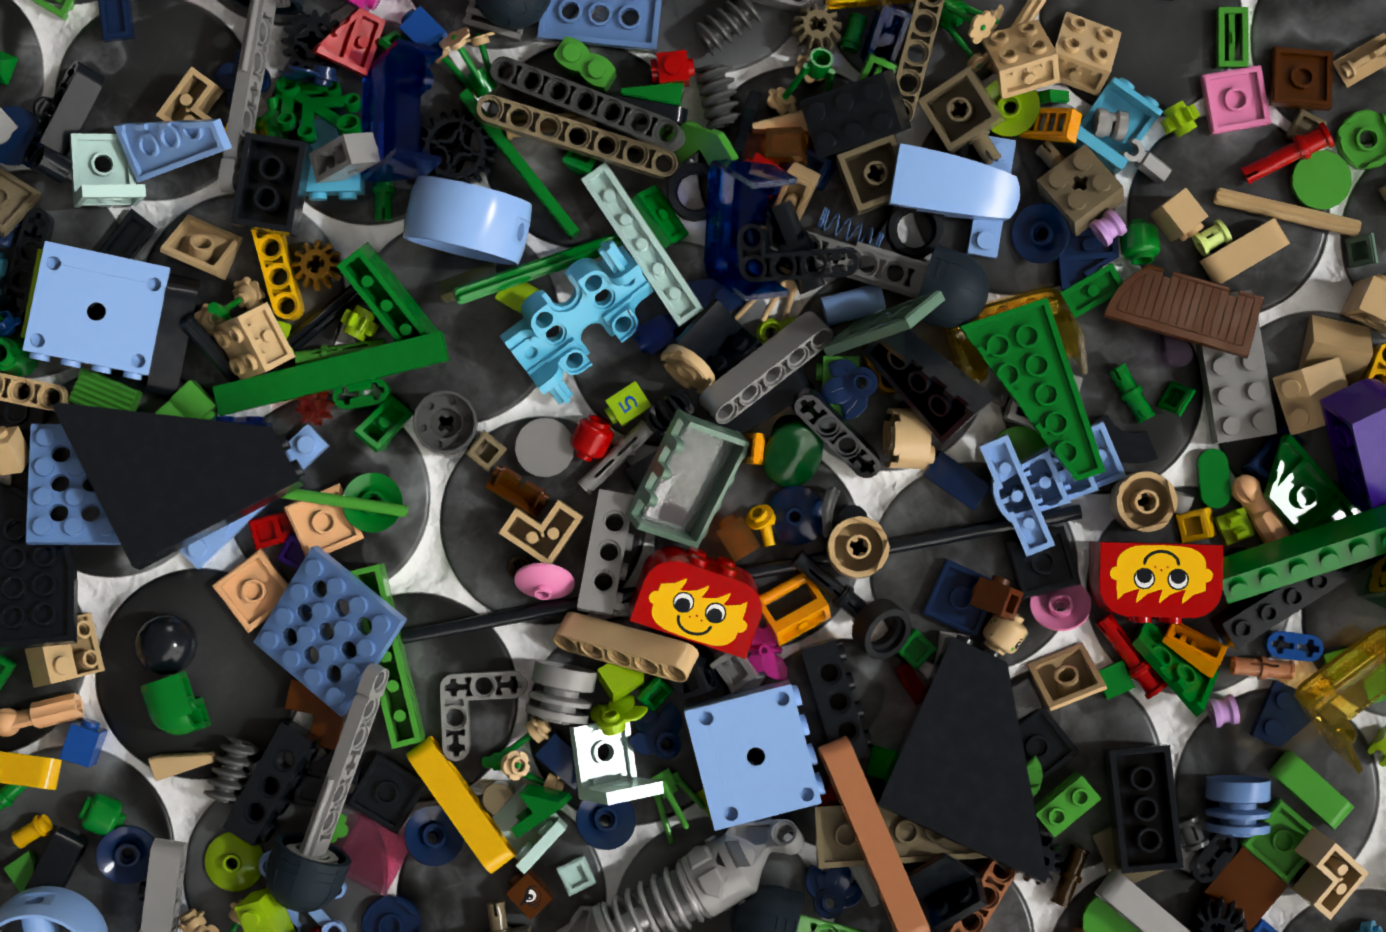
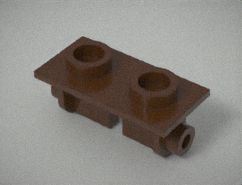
M498 464L492 474L493 476L484 487L535 519L550 495L545 493L546 489L540 488L529 480L525 484L522 483V476L509 469L506 465L502 467Z

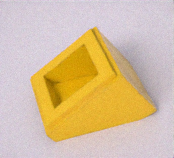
M1204 507L1187 511L1183 514H1175L1182 543L1208 539L1217 535L1211 508Z

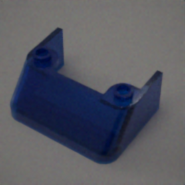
M397 38L371 64L368 75L363 78L362 133L373 132L381 162L362 171V180L375 183L417 179L418 176H426L442 163V157L430 155L427 149L420 148V139H418L420 137L421 96L432 87L434 75L431 72V65L443 55L442 48Z
M728 159L713 160L709 167L704 266L707 274L744 301L788 296L789 290L776 281L749 282L741 276L737 235L740 228L746 224L757 222L766 226L768 196L777 195L783 185L797 184V178L772 164ZM751 228L747 233L749 243L757 245L760 241V234L754 228ZM752 259L749 263L750 272L759 276L762 272V264L758 260Z

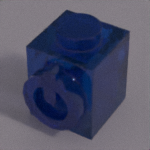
M662 313L637 327L639 335L634 338L642 353L648 351L651 357L665 350L668 345L675 344L674 341L681 332L670 313L666 316Z

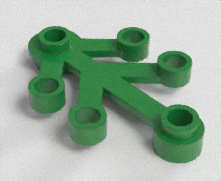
M284 77L276 81L274 94L275 97H278L279 101H282L281 114L277 117L281 131L289 132L297 127L295 114L293 113L294 103L296 102L302 106L301 127L297 130L299 141L307 142L309 145L316 142L315 115L335 127L339 136L362 133L361 122L358 116L354 114L339 116L329 109L344 107L346 112L355 113L362 108L361 99L358 94L348 93L341 96L342 91L339 82L331 83V87L327 88L314 84H302L300 81H292ZM324 93V97L311 98L310 96H308L313 94Z

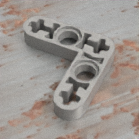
M516 670L452 673L443 678L440 684L442 749L446 758L451 761H460L470 752L469 700L518 698L525 693L528 687V680L524 673ZM496 676H502L501 682H509L511 676H516L517 681H522V686L517 688V692H512L511 687H502V694H497L498 681ZM466 677L472 678L470 683L472 695H467L468 689L458 690L457 695H452V690L446 689V685L450 684L452 679H456L457 684H467ZM481 677H487L492 682L493 687L488 694H481L476 689V682ZM455 708L462 711L464 720L460 725L449 723L447 719L449 710ZM465 729V734L460 733L458 735L459 744L464 745L465 749H462L459 755H455L454 750H449V745L454 743V734L448 735L447 730L458 731Z

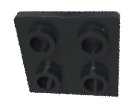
M713 299L674 341L675 344L684 346L702 358L714 373L715 381L763 345L717 299Z
M946 853L933 856L927 862L911 869L907 873L916 896L928 903L932 928L939 932L987 906L981 874Z

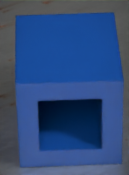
M421 6L416 10H409L401 19L400 30L427 58L435 52V49L440 47L439 42L448 37L447 32Z
M88 718L71 723L59 758L87 768L96 765L108 730L99 727V722Z

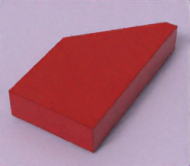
M285 511L248 521L255 550L285 543L288 535L293 532Z

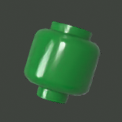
M1141 218L1129 221L1128 226H1126L1127 233L1119 236L1122 257L1130 261L1132 265H1146L1153 262L1154 257L1161 250L1158 228Z
M95 793L92 797H86L78 819L81 820L83 829L103 837L114 828L122 826L126 814L121 813L123 804L120 800L102 793Z

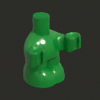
M278 97L267 98L268 111L261 117L256 118V130L264 129L267 136L294 140L291 131L284 132L279 128L277 117L281 114ZM293 112L296 122L299 124L301 114L300 112Z

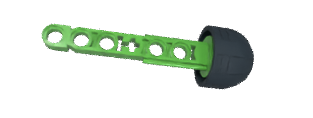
M778 885L758 887V891L755 894L746 898L742 904H737L732 917V932L869 931L801 915L804 892Z

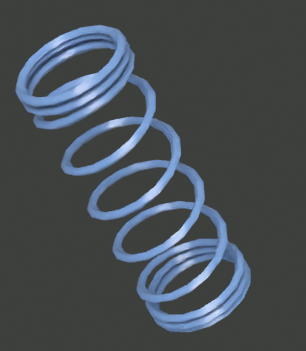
M825 206L816 228L821 229L823 225V230L826 231L838 215L834 235L837 236L849 220L845 240L848 241L860 225L857 237L858 242L861 235L862 222L856 225L848 237L851 217L845 220L837 232L840 212H837L825 228L830 208ZM870 227V228L867 230V232H866L865 235L862 237V239L860 240V242H862V241L864 240V238L867 236V234H868L869 231L871 230V235H870V239H869L868 245L871 244V240H872V236H873V230H874L873 227ZM878 232L872 246L879 248L885 232Z

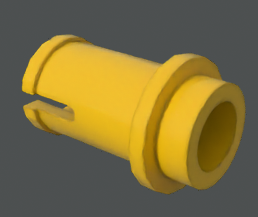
M36 815L30 823L11 833L12 840L18 848L22 849L41 836L47 837L50 831L53 830V824L47 815Z

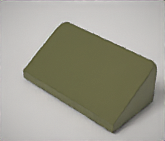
M489 262L440 281L438 287L441 299L445 303L455 301V287L498 273L495 264Z

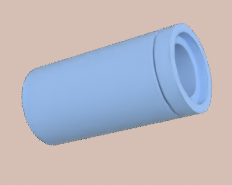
M873 285L820 298L822 311L828 327L863 318L886 309L882 289Z

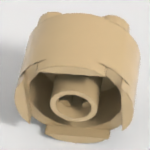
M888 408L886 414H891L890 421H884L882 432V452L884 455H889L890 461L884 462L886 468L925 469L927 464H933L935 460V447L931 445L932 432L911 408Z
M1143 471L1127 474L1125 478L1118 480L1111 489L1110 509L1112 515L1122 527L1131 531L1153 532L1162 529L1169 523L1177 509V494L1173 485L1163 476L1154 472ZM1141 497L1148 498V503L1144 504V507L1138 505V500Z
M857 516L840 522L833 529L828 538L826 550L828 561L835 571L850 579H863L873 575L882 568L888 558L890 546L887 535L879 523L867 517ZM859 540L863 542L862 548L865 549V553L860 552L856 556L853 554L854 549L850 547V543L855 544Z

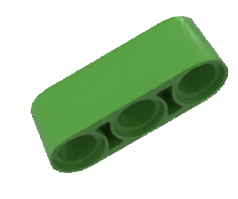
M1289 749L1268 771L1276 781L1333 830L1355 808L1345 797Z

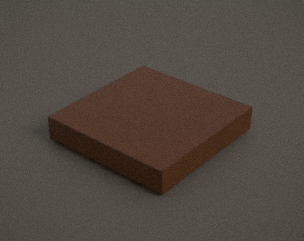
M1274 46L1271 49L1269 106L1329 111L1332 108L1333 51Z
M1240 845L1235 855L1214 881L1207 883L1202 891L1216 902L1221 896H1223L1226 903L1235 900V908H1243L1244 918L1247 922L1246 929L1251 931L1287 889L1288 885L1245 847Z

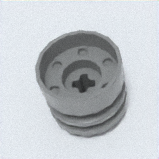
M535 660L531 680L543 685L544 688L543 691H529L528 696L541 701V703H527L525 711L552 723L563 725L587 724L589 715L576 711V709H590L591 703L579 698V694L594 692L598 672L566 663Z

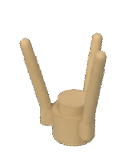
M779 266L780 270L783 273L789 274L791 272L790 270ZM794 280L765 281L739 309L734 318L738 321L770 285H772L770 290L774 294L761 316V321L767 320L779 297L786 298L787 294L788 297L781 320L788 318L794 297L798 292Z

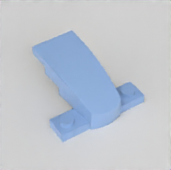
M989 136L1002 156L999 160L995 161L987 152L993 161L991 165L984 164L982 160L980 163L949 153L900 143L897 148L888 205L912 208L918 212L942 214L944 217L971 219L966 254L997 259L1003 222L1011 218L1020 200V186L1017 176L1011 174L1016 140Z
M1103 420L1091 425V429L1106 472L1074 482L1048 446L1019 461L1008 433L979 445L993 477L991 478L990 488L993 502L1005 518L1012 522L1027 557L1055 546L1042 511L1071 503L1070 500L1098 491L1099 487L1126 477Z

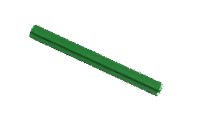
M614 233L455 287L454 297L458 304H464L564 270L581 258H599L601 255L597 250L601 247L600 243L603 241L607 243L613 240L617 247L623 246V242L618 234Z

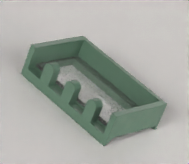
M677 409L625 515L638 530L698 548L702 539L708 533L709 525L715 513L721 507L722 499L728 487L734 482L735 473L741 461L747 456L750 442L737 430L728 429Z

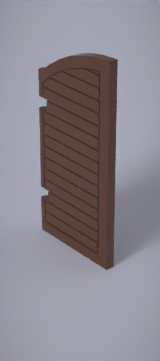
M1146 264V267L1130 276L1117 289L1103 316L1247 359L1264 297L1239 290L1237 297L1229 295L1230 287L1175 271L1172 272V277L1168 278L1162 276L1164 268Z

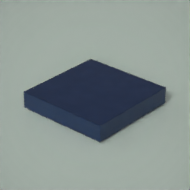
M945 558L921 613L977 638L988 611L970 605L971 593L975 584L978 583L980 576L990 580L991 578Z

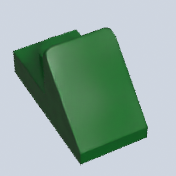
M390 395L354 430L353 434L376 453L383 451L388 447L392 438L411 420L414 413Z
M528 784L519 792L520 797L528 807L516 816L519 821L510 828L518 839L563 808L572 799V796L568 792Z

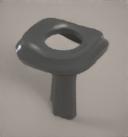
M834 486L829 487L826 492L814 491L823 501L821 532L823 537H829L834 529L833 513L840 495V490H837Z

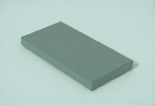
M937 290L856 319L826 343L823 350L827 357L911 329L944 302L945 298L942 292Z

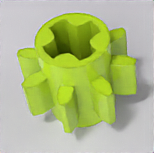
M1182 100L1163 111L1166 119L1161 121L1160 124L1167 135L1174 132L1178 138L1198 127L1194 120L1200 114L1194 103L1186 107Z
M356 305L354 311L346 308L340 320L346 324L343 332L362 342L366 335L373 338L380 326L374 323L376 318L374 313Z

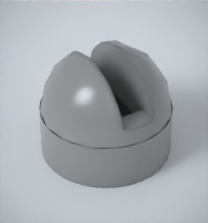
M1176 491L1178 503L1175 513L1183 514L1192 506L1194 497Z

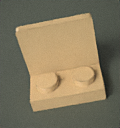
M1066 12L1054 47L1058 53L1060 83L1099 96L1111 73L1121 32L1082 16Z
M1039 20L1027 21L1020 25L997 30L990 33L987 38L982 39V44L996 68L998 91L1002 100L1060 82L1058 53Z
M268 302L213 326L215 339L218 345L225 350L230 359V368L240 380L265 373L295 357Z

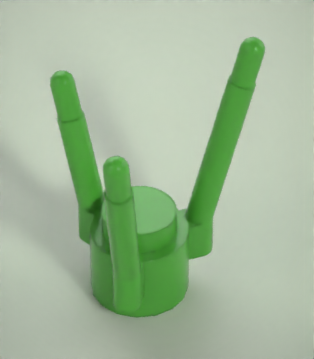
M667 768L650 779L663 782L664 794L654 795V799L668 842L673 844L672 830L661 797L663 799L667 797L684 829H688L689 824L673 796V793L678 791L676 784L701 809H704L706 805L682 780L678 771L672 774L671 770Z

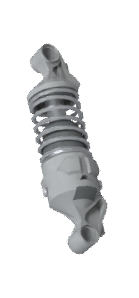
M772 817L728 827L727 831L716 838L713 835L705 840L706 844L695 846L688 854L678 859L676 868L673 869L665 866L661 876L652 873L651 885L647 882L639 881L637 886L638 893L634 889L626 888L625 899L614 895L611 902L612 906L603 901L594 906H580L572 916L570 923L555 932H647L646 929L650 927L653 932H679L677 927L682 928L684 926L686 929L691 930V922L696 919L699 922H704V916L711 919V916L715 917L724 911L732 910L737 904H742L746 898L755 894L758 891L761 873L768 855L771 852L785 853L787 855L797 854L804 846V836L792 821L788 819L773 820ZM794 832L792 839L782 842L785 834ZM630 894L638 901L639 906L633 908ZM617 901H619L627 910V912L622 914L621 916L617 906Z

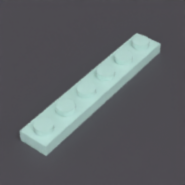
M606 162L581 180L636 263L642 269L644 275L678 326L682 328L695 319L704 310V307L631 201V198Z

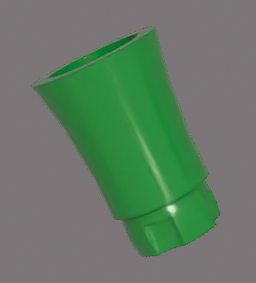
M0 337V371L8 375L26 377L36 369L39 360L29 358L30 352L23 350L25 338Z

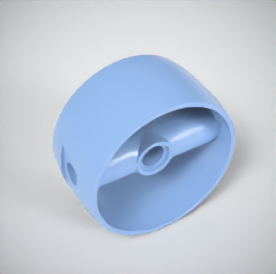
M418 176L410 194L404 220L403 238L425 247L467 258L517 266L526 245L531 223L532 204L521 198L474 184L445 178Z
M39 886L26 889L14 895L0 907V927L11 921L21 919L23 932H60L59 924L71 932H108L106 922L99 910L88 899L66 888Z

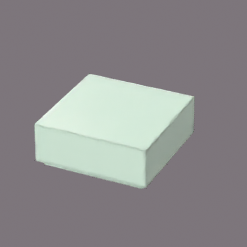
M585 855L557 867L558 874L569 896L597 883Z

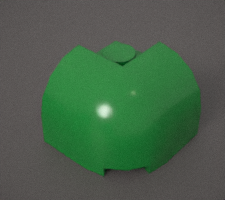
M186 671L139 686L149 717L155 726L164 733L175 736L185 735L212 725L203 697L197 699L194 697Z

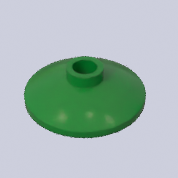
M380 473L359 475L348 484L343 494L344 496L363 499L377 497L379 501L403 505V497L398 485L391 478ZM343 508L347 520L355 528L364 532L376 533L390 528L399 518V516Z

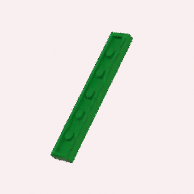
M467 88L459 94V98L471 115L476 118L475 107L478 101ZM481 106L483 115L491 118ZM478 121L479 125L483 126L494 144L566 235L573 240L581 234L578 227L502 131Z

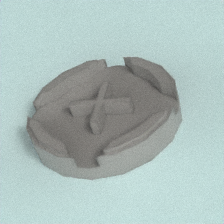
M539 418L530 421L521 429L516 438L515 453L518 462L525 471L537 477L549 478L560 474L569 467L574 457L575 450L570 445L571 432L564 424L555 419Z

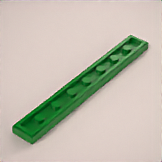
M437 331L213 386L212 388L218 415L226 416L448 362L449 356L443 331Z

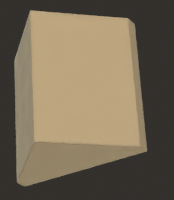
M188 214L161 246L160 252L226 280L243 237Z
M1310 315L1298 369L1339 357L1347 383L1352 385L1360 381L1373 356L1370 327Z
M1083 642L1027 664L1041 703L1049 711L1107 689Z

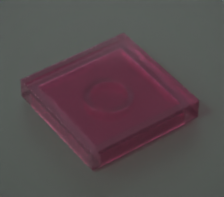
M364 814L359 816L342 848L352 859L346 876L383 896L387 895L409 853L405 845L404 835L392 832Z

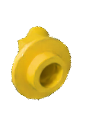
M766 504L753 507L746 516V524L753 530L760 529L764 547L775 545L771 526L776 521L773 509Z

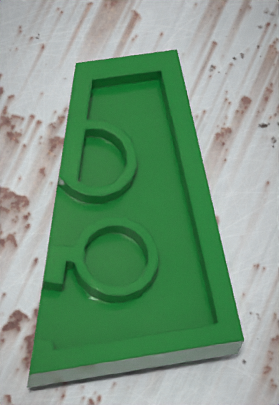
M1142 623L1136 632L1132 645L1189 710L1198 717L1204 712L1219 672L1216 671L1213 678L1206 676L1162 642L1165 632L1153 623Z

